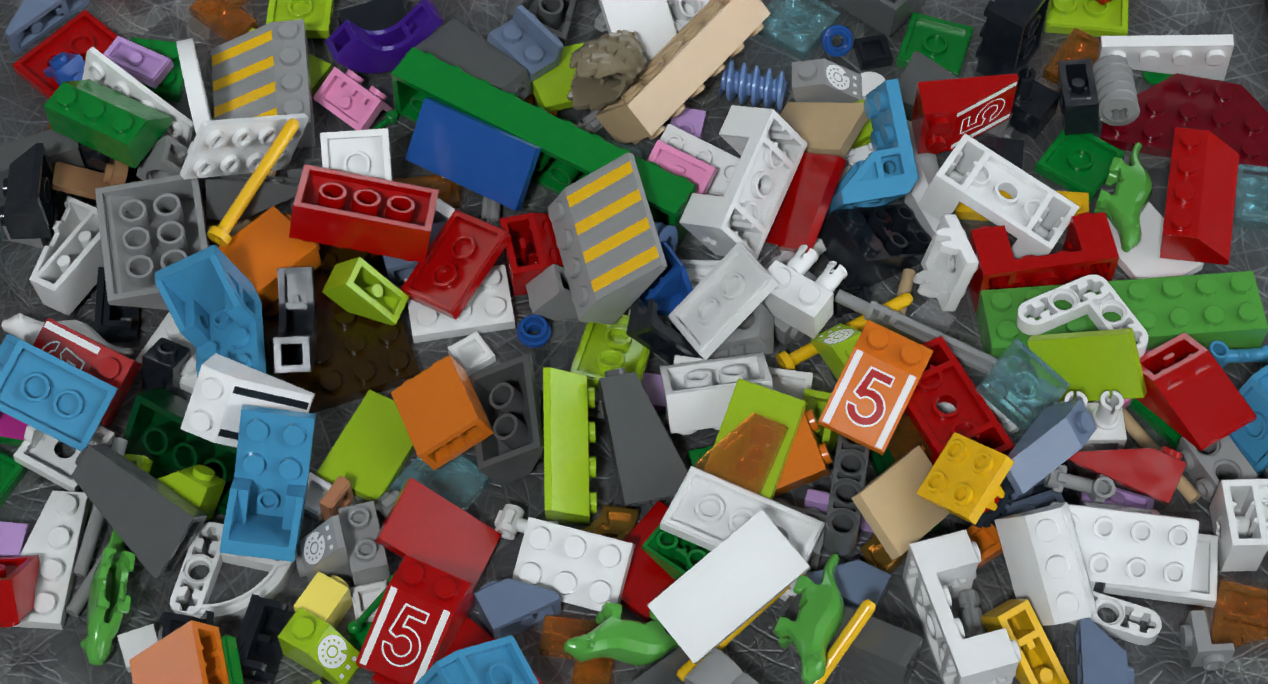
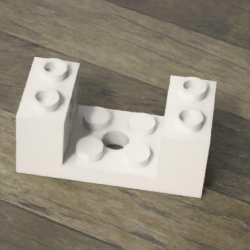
M732 105L719 135L741 155V158L725 194L721 197L692 193L679 223L715 255L726 256L740 242L758 259L808 143L774 109Z
M967 134L963 135L938 170L917 205L941 221L944 214H953L960 202H962L997 226L1005 225L1006 231L1017 238L1011 247L1014 259H1020L1027 255H1049L1070 223L1071 217L1079 209L1078 205ZM999 190L1009 193L1012 199L1004 198L999 193Z
M1268 479L1221 480L1209 506L1214 535L1218 536L1220 572L1257 571L1268 551Z
M966 529L909 544L902 577L943 684H1012L1013 678L1016 676L1018 663L1021 661V653L1017 642L1014 639L1010 640L1006 628L965 639L963 625L959 618L953 617L950 609L952 598L959 597V593L963 590H971L973 580L977 577L978 563L981 562L979 547L975 541H970Z

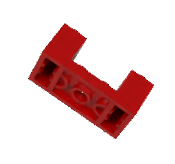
M1085 212L1072 216L1062 251L1043 256L1027 255L1020 259H1014L1005 225L995 227L982 226L978 229H972L969 243L978 257L979 264L977 271L973 274L968 284V288L976 312L981 290L1062 285L1091 274L1099 275L1107 281H1112L1119 255L1105 212L1093 214Z
M939 336L921 344L933 350V353L904 413H907L931 450L932 465L935 464L954 432L1008 456L1015 445L943 337ZM941 402L951 403L956 410L952 413H943L936 405Z

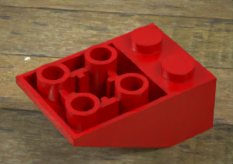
M532 212L499 218L500 228L508 231L512 237L503 251L514 296L528 294L526 284L552 264L564 267L548 214Z
M1187 333L1180 334L1139 358L1147 393L1144 398L1136 399L1200 451L1256 420V414L1209 350Z

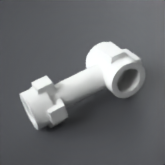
M506 504L503 511L499 510L494 524L496 526L495 530L502 534V538L513 540L517 532H525L528 520L523 518L524 510L514 504ZM548 521L551 523L558 524V521Z

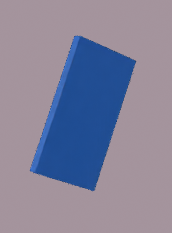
M431 97L424 98L405 160L517 211L521 210L541 147Z

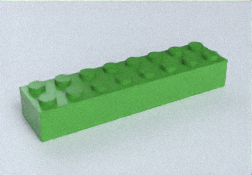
M1253 271L1108 281L1147 331L1148 344L1146 350H1153L1184 332L1206 349L1213 341H1221L1229 349L1260 348L1268 331V324ZM1062 285L981 290L976 316L983 351L1020 368L1033 367L1027 342L1032 335L1022 333L1018 329L1016 324L1018 308L1025 301ZM1066 300L1054 302V305L1061 310H1067L1072 307V304ZM1105 312L1103 314V317L1110 322L1121 320L1120 315L1115 312ZM1086 314L1039 335L1099 331V329Z

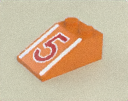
M868 320L817 424L883 455L924 373L933 350Z

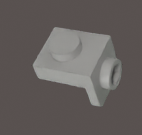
M1205 610L1189 612L1184 625L1180 626L1179 634L1182 647H1187L1190 666H1203L1206 670H1216L1227 665L1235 652L1234 644H1212Z

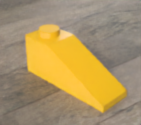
M1010 599L980 616L987 632L1006 628L1010 640L1014 639L1017 642L1021 653V661L1016 669V678L1021 684H1070L1028 599Z

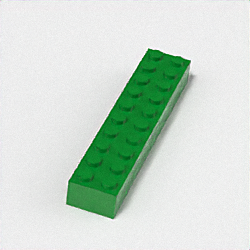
M415 47L410 49L391 72L395 106L399 115L416 123L424 98L431 97L541 147L531 181L557 194H560L564 188L627 152L632 153L626 148H619L605 141L597 134H590L576 127L568 120H562L549 114L540 106H533L521 100L511 92L506 93L492 86L487 80L478 79L464 72L456 65L451 66L437 59L432 53L423 52ZM634 155L654 222H662L666 226L673 225L677 228L678 247L689 232L679 221L692 193H695L696 185L683 176H676L662 169L658 164L647 162Z

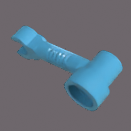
M1213 341L1207 348L1222 369L1228 363L1261 362L1262 364H1268V345L1251 349H1229L1225 343Z

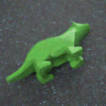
M1140 142L1135 143L1132 149L1129 165L1122 158L1114 157L1105 186L1108 187L1116 183L1114 195L1101 190L1094 213L1105 212L1106 217L1118 232L1121 248L1124 252H1129L1141 241L1140 215L1152 197L1151 178L1139 157L1142 148Z
M114 529L107 548L102 550L101 560L91 580L87 614V636L80 643L87 654L89 663L96 666L103 665L114 650L112 640L119 630L123 613L128 614L130 610L131 597L126 595L128 575L129 572L134 570L136 554L125 551L124 541Z
M832 554L824 567L821 584H815L807 576H800L793 589V593H802L798 605L800 610L796 621H791L789 618L781 616L774 629L776 636L780 637L778 643L781 648H787L792 643L795 645L801 660V675L804 684H813L824 676L828 644L843 623L844 602L834 577L836 566L839 562L837 554Z
M605 602L602 606V613L599 612L595 618V623L599 624V626L582 636L568 639L564 643L563 650L579 662L603 657L613 658L636 666H643L661 659L667 653L680 646L670 634L665 632V627L651 610L649 611V616L655 621L640 623L634 620H622V605Z

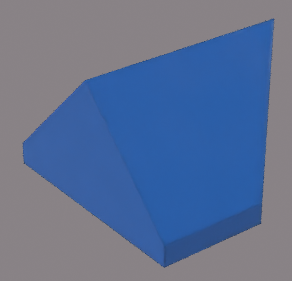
M662 242L661 246L667 267L638 299L642 300L647 308L649 299H654L658 304L657 315L668 316L693 288L683 263L667 242Z

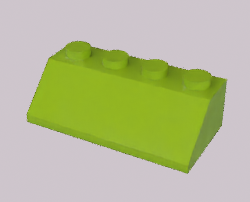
M543 367L544 498L546 521H558V524H590V513H597V492H589V478H596V456H589V443H596L595 421H588V408H595V387H588L586 375L551 367Z

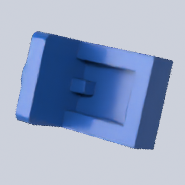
M62 52L54 56L49 61L50 66L43 71L47 77L54 78L60 86L63 82L82 80L85 62L80 54H66V52Z

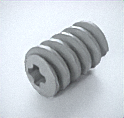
M1108 55L1096 60L1092 67L1099 101V118L1104 123L1112 126H1123L1134 122L1139 117L1140 108L1132 68L1128 65L1126 57Z

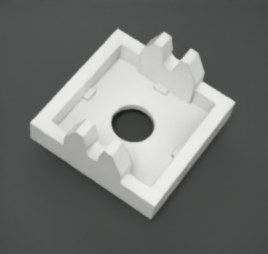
M955 214L943 215L921 261L924 270L915 274L913 278L914 283L921 284L917 290L918 293L929 298H937L942 311L956 310L979 264L978 257L974 253L967 239L966 232ZM953 255H956V257H957V268H956V271L953 273L954 266H955V260H954V256H953Z
M28 425L25 430V440L13 455L15 462L70 492H78L80 487L71 475L77 467L75 461L81 451L76 449L71 457L60 458L55 454V447L61 441ZM99 425L89 445L106 444L110 447L115 438V433Z

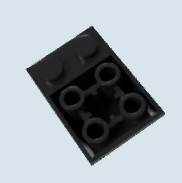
M906 204L832 211L821 227L817 237L822 239L826 248L824 254L828 260L837 262L834 269L836 270L839 264L846 269L847 276L842 281L847 288L861 287L863 285L871 286L903 272L906 268L910 269L921 264L932 240L914 216L913 211Z

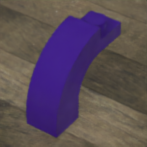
M421 0L403 19L389 28L376 31L366 30L346 19L325 42L335 61L348 69L362 73L388 72L394 70L412 47L417 46L429 37L444 21L431 0Z

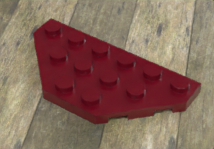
M1176 73L1137 94L1140 114L1134 122L1123 126H1112L1102 121L1100 139L1118 149L1132 151L1135 143L1140 142L1142 144L1140 153L1171 158L1175 127L1209 130L1239 153L1238 171L1268 176V112L1241 84Z

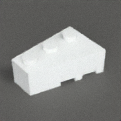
M67 196L64 202L65 212L60 221L56 220L53 226L54 236L49 246H44L29 280L44 305L69 316L97 284L98 267H104L97 208Z

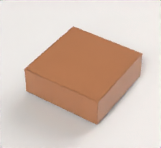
M339 476L319 502L322 517L325 521L331 516L339 515L338 508L347 507L354 500L351 483L346 478Z

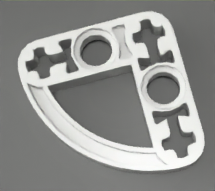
M193 38L176 41L191 116L195 133L197 134L201 123L212 120L194 41Z
M216 522L204 523L188 548L170 598L172 612L200 619L206 610L214 612V625L244 618L252 594L272 600L283 589L296 567V559L294 562L275 561L274 559L220 553L224 524ZM212 535H216L218 542L212 541L208 550L209 557L205 555L207 547L204 539L210 540ZM223 562L269 572L258 585L248 592L228 601L208 604ZM205 565L209 568V573L204 579L195 580L190 577V572L195 566ZM190 588L194 590L192 599L195 606H189L187 611H183L181 604H187L191 595Z

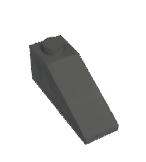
M236 174L206 178V219H215L219 224L251 175ZM267 176L238 221L295 197L300 178Z

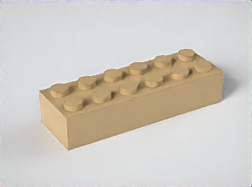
M710 0L646 64L640 76L635 79L623 95L613 104L603 107L595 115L619 146L630 142L637 144L647 137L650 140L654 139L664 131L665 126L663 124L669 118L676 117L685 109L683 103L689 97L693 98L705 88L704 82L709 77L716 76L725 68L723 62L728 57L731 58L738 54L745 47L743 42L763 29L764 25L762 22L771 13L761 0Z

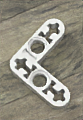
M1091 274L1027 300L1018 308L1016 324L1018 329L1027 335L1042 334L1087 314L1099 331L1132 328L1135 341L1138 342L1136 346L1139 358L1146 352L1148 344L1147 331L1108 281L1099 275ZM1066 300L1072 304V307L1067 310H1061L1054 305V302ZM1105 312H1115L1120 315L1121 320L1110 322L1103 317V314Z
M1089 581L1097 608L1093 616L1089 618L1108 636L1143 646L1150 645L1156 640L1162 628V621L1155 611L1093 591L1095 582ZM1104 607L1110 608L1116 613L1117 620L1112 623H1106L1098 617L1097 611ZM1125 614L1130 616L1126 628L1121 626ZM1078 620L1071 621L1068 623L1077 625ZM1140 621L1148 623L1146 633L1139 631Z

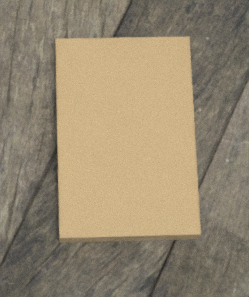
M787 102L780 113V116L808 143L804 153L837 155L845 158L868 120L864 110V103Z
M920 445L908 451L851 498L892 560L904 554L909 549V544L919 541L950 514V512L923 500L916 494L933 467Z

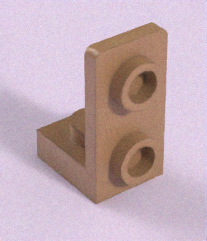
M114 159L113 164H106L104 173L56 162L51 188L96 200L95 188L125 184L129 166Z

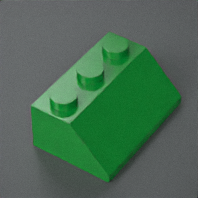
M91 79L63 82L43 105L53 131L136 169L173 122V117Z

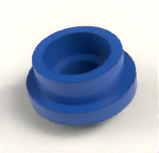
M832 25L823 32L821 44L826 53L834 57H840L851 50L853 35L843 25ZM834 35L842 36V42L838 46H834L831 43Z
M528 315L518 324V340L529 348L541 347L550 340V324L540 315ZM532 331L539 332L537 335H530L529 333Z

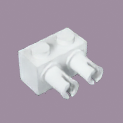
M801 245L787 265L775 260L767 271L779 285L762 303L773 316L814 339L833 315V292L841 281L846 278L847 271L841 264L834 270L837 262L830 261L816 281L810 280L804 275L819 257L812 248L805 253L808 246Z
M1109 390L1105 391L1099 401L1088 403L1087 397L1080 391H1077L1075 399H1072L1074 394L1071 391L1067 393L1064 401L1050 404V406L1081 399L1086 410L1092 415L1097 429L1079 451L1124 449L1127 441L1122 409L1124 399L1119 392L1113 390L1111 397L1108 398Z

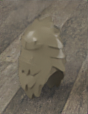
M623 29V31L617 30L616 33L603 34L597 39L585 42L582 47L572 52L570 68H576L567 99L573 101L574 109H590L593 111L601 109L608 104L611 105L640 76L647 64L646 53L642 51L641 43L637 40L636 31L629 32Z

